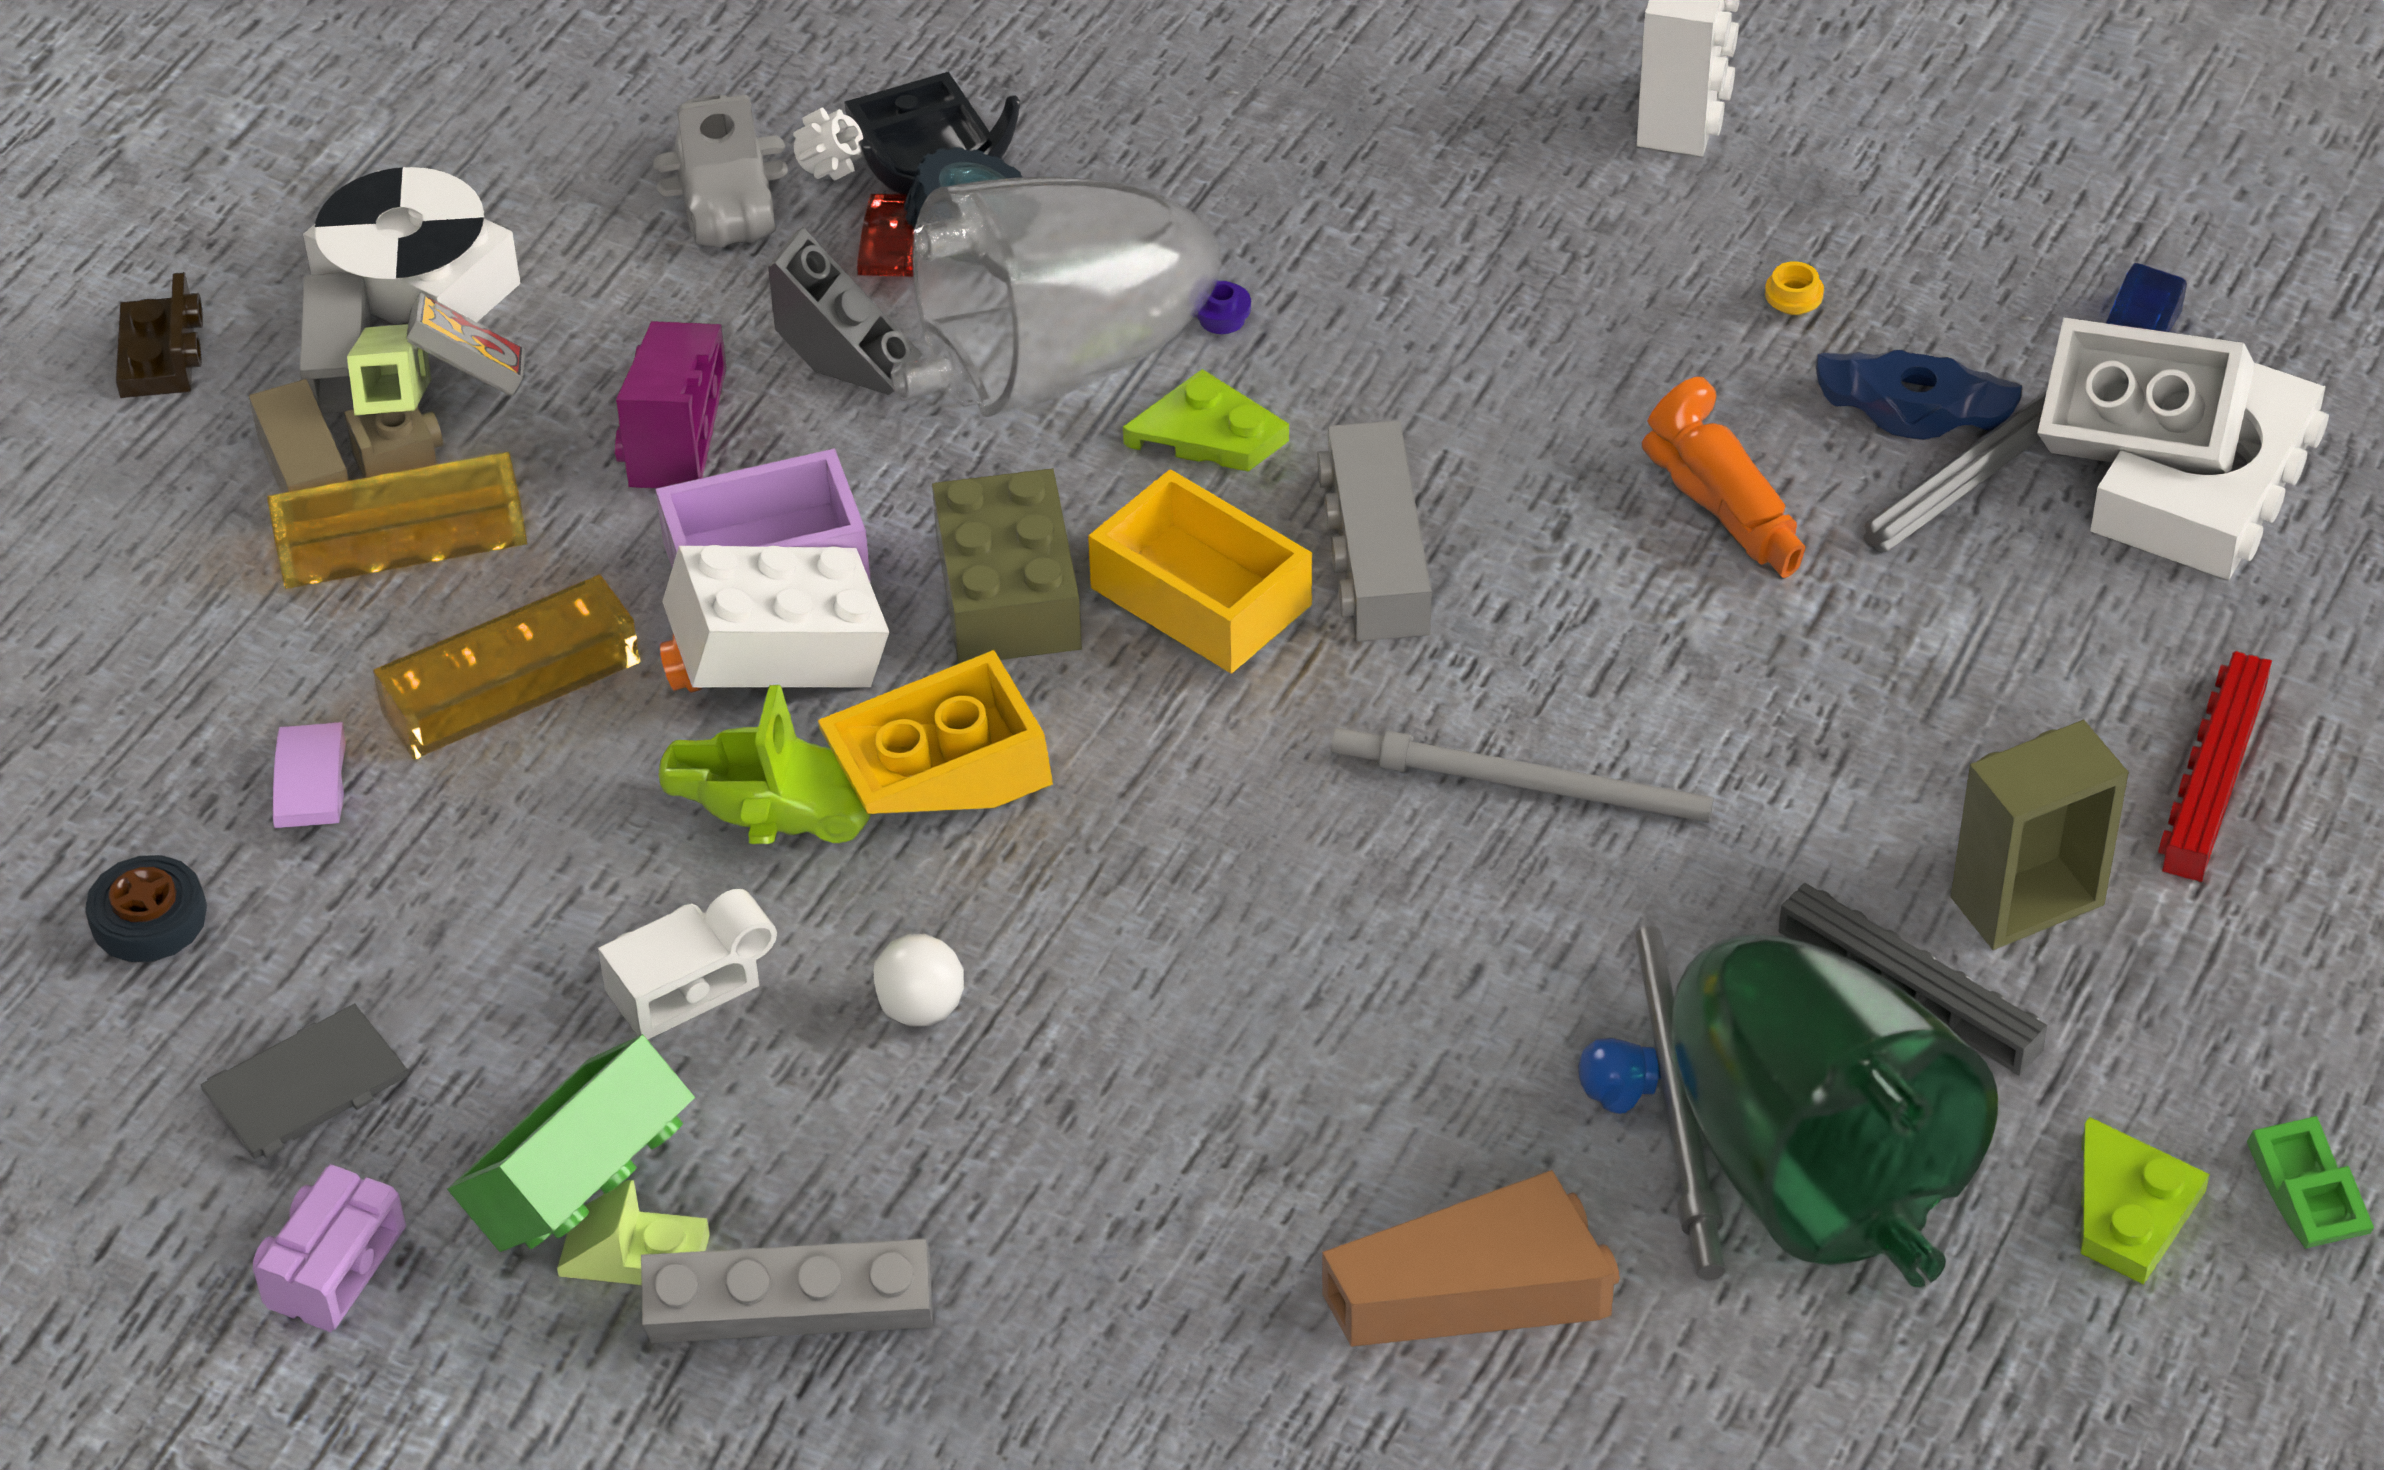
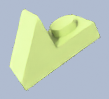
M627 1180L610 1192L585 1205L589 1210V1214L567 1233L557 1270L559 1277L642 1285L641 1255L706 1251L710 1236L707 1218L640 1212L634 1180Z

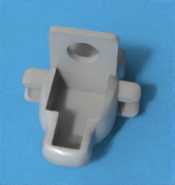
M721 94L704 95L689 99L680 105L677 109L679 127L676 134L675 151L657 155L653 160V165L660 173L677 170L678 177L660 179L656 186L658 192L666 197L684 195L687 219L695 243L724 248L735 243H754L775 232L773 202L768 180L784 177L788 172V167L782 160L764 162L763 156L781 153L785 149L784 141L778 136L758 138L754 131L752 107L747 95L731 97Z

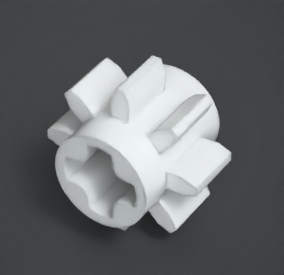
M822 107L803 117L805 126L793 133V136L796 138L794 153L800 166L807 172L814 174L816 179L829 174L834 181L855 171L852 162L863 157L858 146V142L863 139L858 124L851 117L843 115L840 109L828 115Z

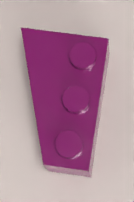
M651 321L641 345H637L635 358L616 398L620 426L617 428L615 437V457L617 462H625L628 487L661 488L703 478L727 369L721 324Z

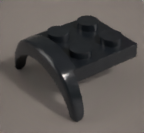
M949 72L844 102L846 115L851 117L861 129L863 139L858 142V146L865 162L877 179L886 187L905 196L908 195L916 170L923 157L928 153L934 154L938 149L944 148L949 150L953 149V147H961L971 151L975 149L984 152L986 155L996 156L1001 159L1012 141L1020 109V101L1016 95L1007 97L1004 109L997 123L989 132Z

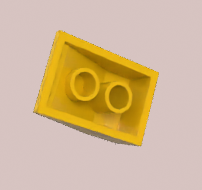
M994 650L818 720L820 731L867 814L996 808L1053 785L1045 734Z

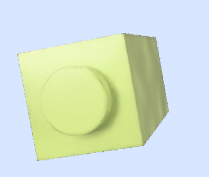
M408 324L366 327L347 355L354 415L414 411L431 382L428 352L407 342Z

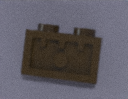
M185 272L173 273L171 298L120 302L116 384L120 398L191 392L192 368L201 367L202 365L200 339L198 332H194V328L203 327V309L200 294L189 292Z

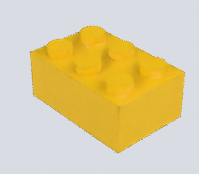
M1171 469L1088 535L1091 589L1231 674L1312 605L1311 551Z

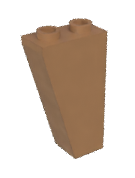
M1553 1170L1322 1252V1295L1351 1347L1601 1320L1612 1316L1614 1285L1618 1284L1620 1280L1618 1266L1611 1250L1606 1244L1597 1245L1588 1230L1586 1212L1580 1199L1573 1192L1566 1194Z

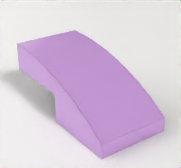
M343 722L279 727L273 778L274 828L339 823L344 799L341 769L346 742Z

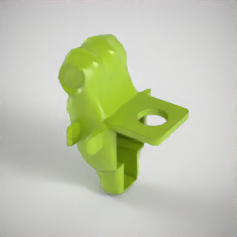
M769 685L758 727L723 730L708 740H675L667 747L659 763V783L666 794L682 796L698 802L717 818L734 825L750 828L748 833L749 844H771L774 842L777 832L787 835L810 832L820 839L831 843L847 842L853 840L859 834L871 816L863 808L831 748L808 743L796 736L781 685Z

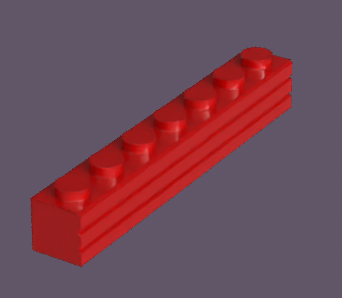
M2235 651L2232 653L2228 666L2221 664L2215 687L2221 688L2220 692H2211L2206 709V714L2211 715L2210 720L2202 718L2196 741L2202 743L2201 747L2193 746L2190 753L2187 769L2193 770L2192 774H2183L2178 791V797L2183 798L2182 803L2174 801L2170 812L2168 825L2174 826L2172 832L2164 830L2158 853L2165 855L2162 872L2199 882L2203 881L2267 688L2272 660L2260 659L2257 656L2245 655V653Z

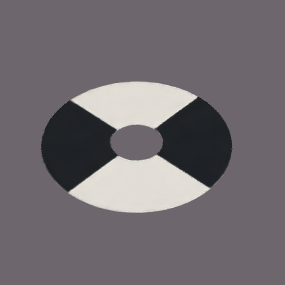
M418 167L386 169L362 176L337 190L324 203L317 215L314 227L315 239L322 254L335 266L349 273L374 279L415 277L438 270L462 256L474 244L482 230L484 210L476 192L464 181L453 175L434 169ZM394 208L413 209L419 212L423 219L421 227L415 233L400 238L387 237L381 234L376 228V222L384 212Z

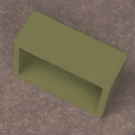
M1054 468L932 483L936 538L958 664L992 650L996 652L1000 660L1082 650L1079 594Z
M2084 719L2058 730L2045 731L2035 739L2005 751L1989 753L1969 766L1950 897L1992 950L2105 905L2129 772Z

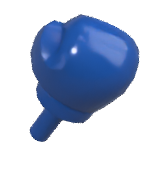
M1612 1037L1600 1038L1587 1045L1579 1059V1078L1587 1096L1601 1102L1602 1107L1612 1113H1626L1636 1105L1642 1094L1653 1095L1657 1088L1658 1079H1661L1657 1053L1654 1047H1641V1045ZM1686 1063L1689 1080H1697V1064Z

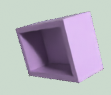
M835 448L656 489L662 539L671 567H673L679 546H834L857 548L871 583L866 530Z

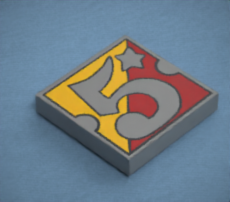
M420 292L410 310L406 336L407 342L508 396L510 394L514 395L524 375L525 348Z

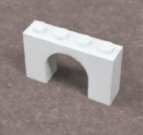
M2254 363L2255 366L2236 451L2244 457L2248 464L2229 473L2200 475L2180 471L2120 450L2097 487L2090 531L2229 581L2241 559L2251 561L2254 557L2263 534V526H2261L2263 521L2271 523L2275 521L2284 500V485L2286 483L2292 485L2297 483L2307 458V451L2305 449L2307 446L2317 448L2324 435L2329 414L2321 412L2325 386Z

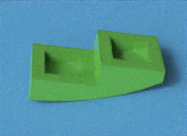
M2317 1116L2252 1131L2247 1144L2256 1166L2277 1208L2305 1249L2371 1234L2374 1226L2350 1167L2338 1168Z

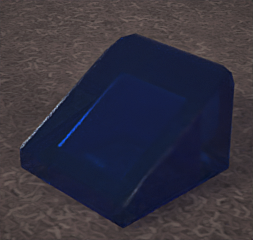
M2133 263L2126 274L2106 324L2170 332L2183 310L2187 287L2186 280L2140 263Z

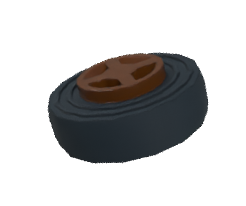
M163 855L137 856L118 862L100 874L89 889L85 913L95 942L110 956L128 962H153L175 955L195 940L204 927L207 902L198 876L182 861Z

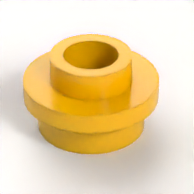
M1798 261L1782 263L1774 269L1773 274L1766 281L1765 298L1767 302L1775 309L1786 314L1798 315L1816 309L1823 300V283L1819 279L1817 270L1809 264Z

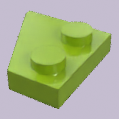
M1201 369L1124 425L1123 444L1136 450H1141L1145 441L1175 446L1176 458L1196 462L1213 461L1222 467L1249 472L1289 442V423Z
M2089 1117L2084 1124L2081 1150L2083 1151V1176L2081 1182L2083 1218L2081 1223L2080 1254L2144 1285L2205 1194L2210 1174Z

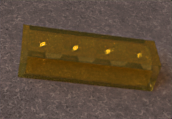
M510 452L267 496L275 546L285 589L528 544Z
M598 574L373 669L381 713L412 759L415 760L638 664L640 659L634 619L601 574Z

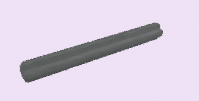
M2047 390L1867 521L1864 526L1866 533L1863 536L1867 545H1873L1880 553L1888 552L2041 438L2037 432Z

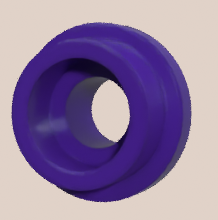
M1216 281L1201 287L1193 297V312L1205 330L1215 334L1233 333L1244 325L1245 319L1249 316L1251 312V297L1248 291L1238 284L1229 281Z

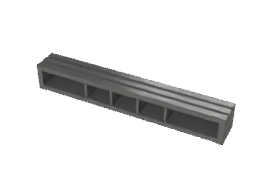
M1803 883L1781 905L1778 930L1780 934L1792 939L1995 1060L2018 1076L2043 1051L2048 1025L2041 1022L2035 1014L2022 1011L2007 1002L2001 994L1989 991L1973 982L1964 972L1949 968L1936 960L1930 952L1915 948L1902 940L1896 932L1885 930L1868 920L1862 912L1851 910L1834 900L1828 892L1817 890L1809 884Z

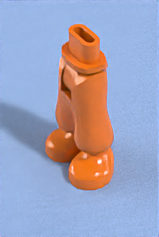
M1693 377L1683 381L1664 396L1651 412L1647 422L1653 430L1642 440V449L1656 465L1667 469L1674 485L1681 492L1717 517L1733 538L1746 549L1747 555L1761 565L1769 562L1782 578L1791 576L1800 567L1805 552L1804 544L1795 535L1797 522L1789 514L1784 515L1785 504L1752 462L1733 432L1725 425L1702 423L1714 408L1717 397L1715 388L1704 377Z

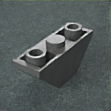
M804 227L794 233L768 266L775 330L815 372L887 395L897 390L923 354Z

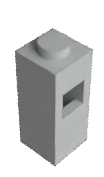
M352 273L304 276L300 375L301 380L307 379L321 413L344 412L354 409L347 355L366 327H371V312L364 277Z

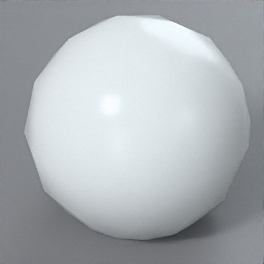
M907 934L890 942L874 963L873 972L876 993L882 1010L888 1017L909 1026H931L946 1019L958 1006L964 989V969L953 949L943 941L926 934Z

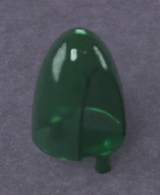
M1766 934L1738 935L1716 941L1701 950L1686 966L1676 987L1672 1007L1674 1051L1677 1068L1688 1103L1704 1139L1725 1176L1745 1205L1772 1239L1785 1252L1795 1258L1811 1263L1835 1265L1861 1261L1879 1254H1885L1911 1286H1925L1924 1279L1916 1271L1917 1267L1930 1283L1935 1281L1945 1268L1946 1258L1943 1252L1935 1247L1921 1231L1926 1225L1928 1212L1943 1199L1958 1197L1979 1169L1992 1141L1998 1116V1092L1993 1073L1987 1063L1952 1028L1916 999L1887 979L1831 950L1809 942Z

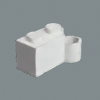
M733 889L721 894L709 905L706 913H703L694 904L681 906L673 913L635 931L624 933L615 940L598 948L605 991L637 1036L643 1034L648 1040L758 987L759 979L756 960L764 956L772 948L776 941L777 930L750 893L744 889Z

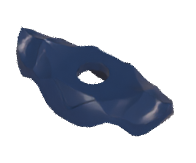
M1893 350L1875 355L1860 352L1849 354L1824 352L1819 353L1816 359L1818 383L1824 396L1835 407L1853 406L1859 408L1881 429L1892 435L1922 440L1936 438L1962 425H1974L1987 431L1993 430L2012 415L2022 397V385L2019 383L2000 379L1988 372L1971 370L1949 357H1934L1925 354L1909 353L1903 350ZM1901 381L1933 388L1926 392H1914L1905 388Z

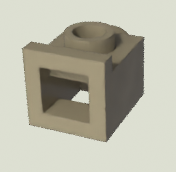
M418 406L414 411L366 414L363 416L354 415V409L344 411L352 454L369 493L439 473L434 448L443 446V438L433 411L421 414Z

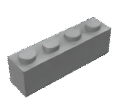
M1400 420L1328 426V451L1317 452V465L1320 488L1331 487L1332 492L1324 494L1327 530L1338 529L1339 536L1331 537L1334 573L1345 572L1346 579L1339 580L1338 582L1341 616H1352L1356 641L1431 635L1432 591Z
M926 1239L641 1255L642 1325L651 1343L933 1327L931 1266Z

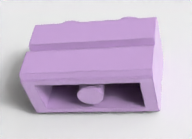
M330 1164L325 1168L313 1186L304 1185L299 1189L291 1204L290 1219L277 1237L268 1236L261 1242L253 1260V1272L261 1300L269 1310L293 1319L298 1316L304 1323L328 1332H332L337 1328L406 1228L399 1193L392 1186L367 1177L362 1180L356 1173Z

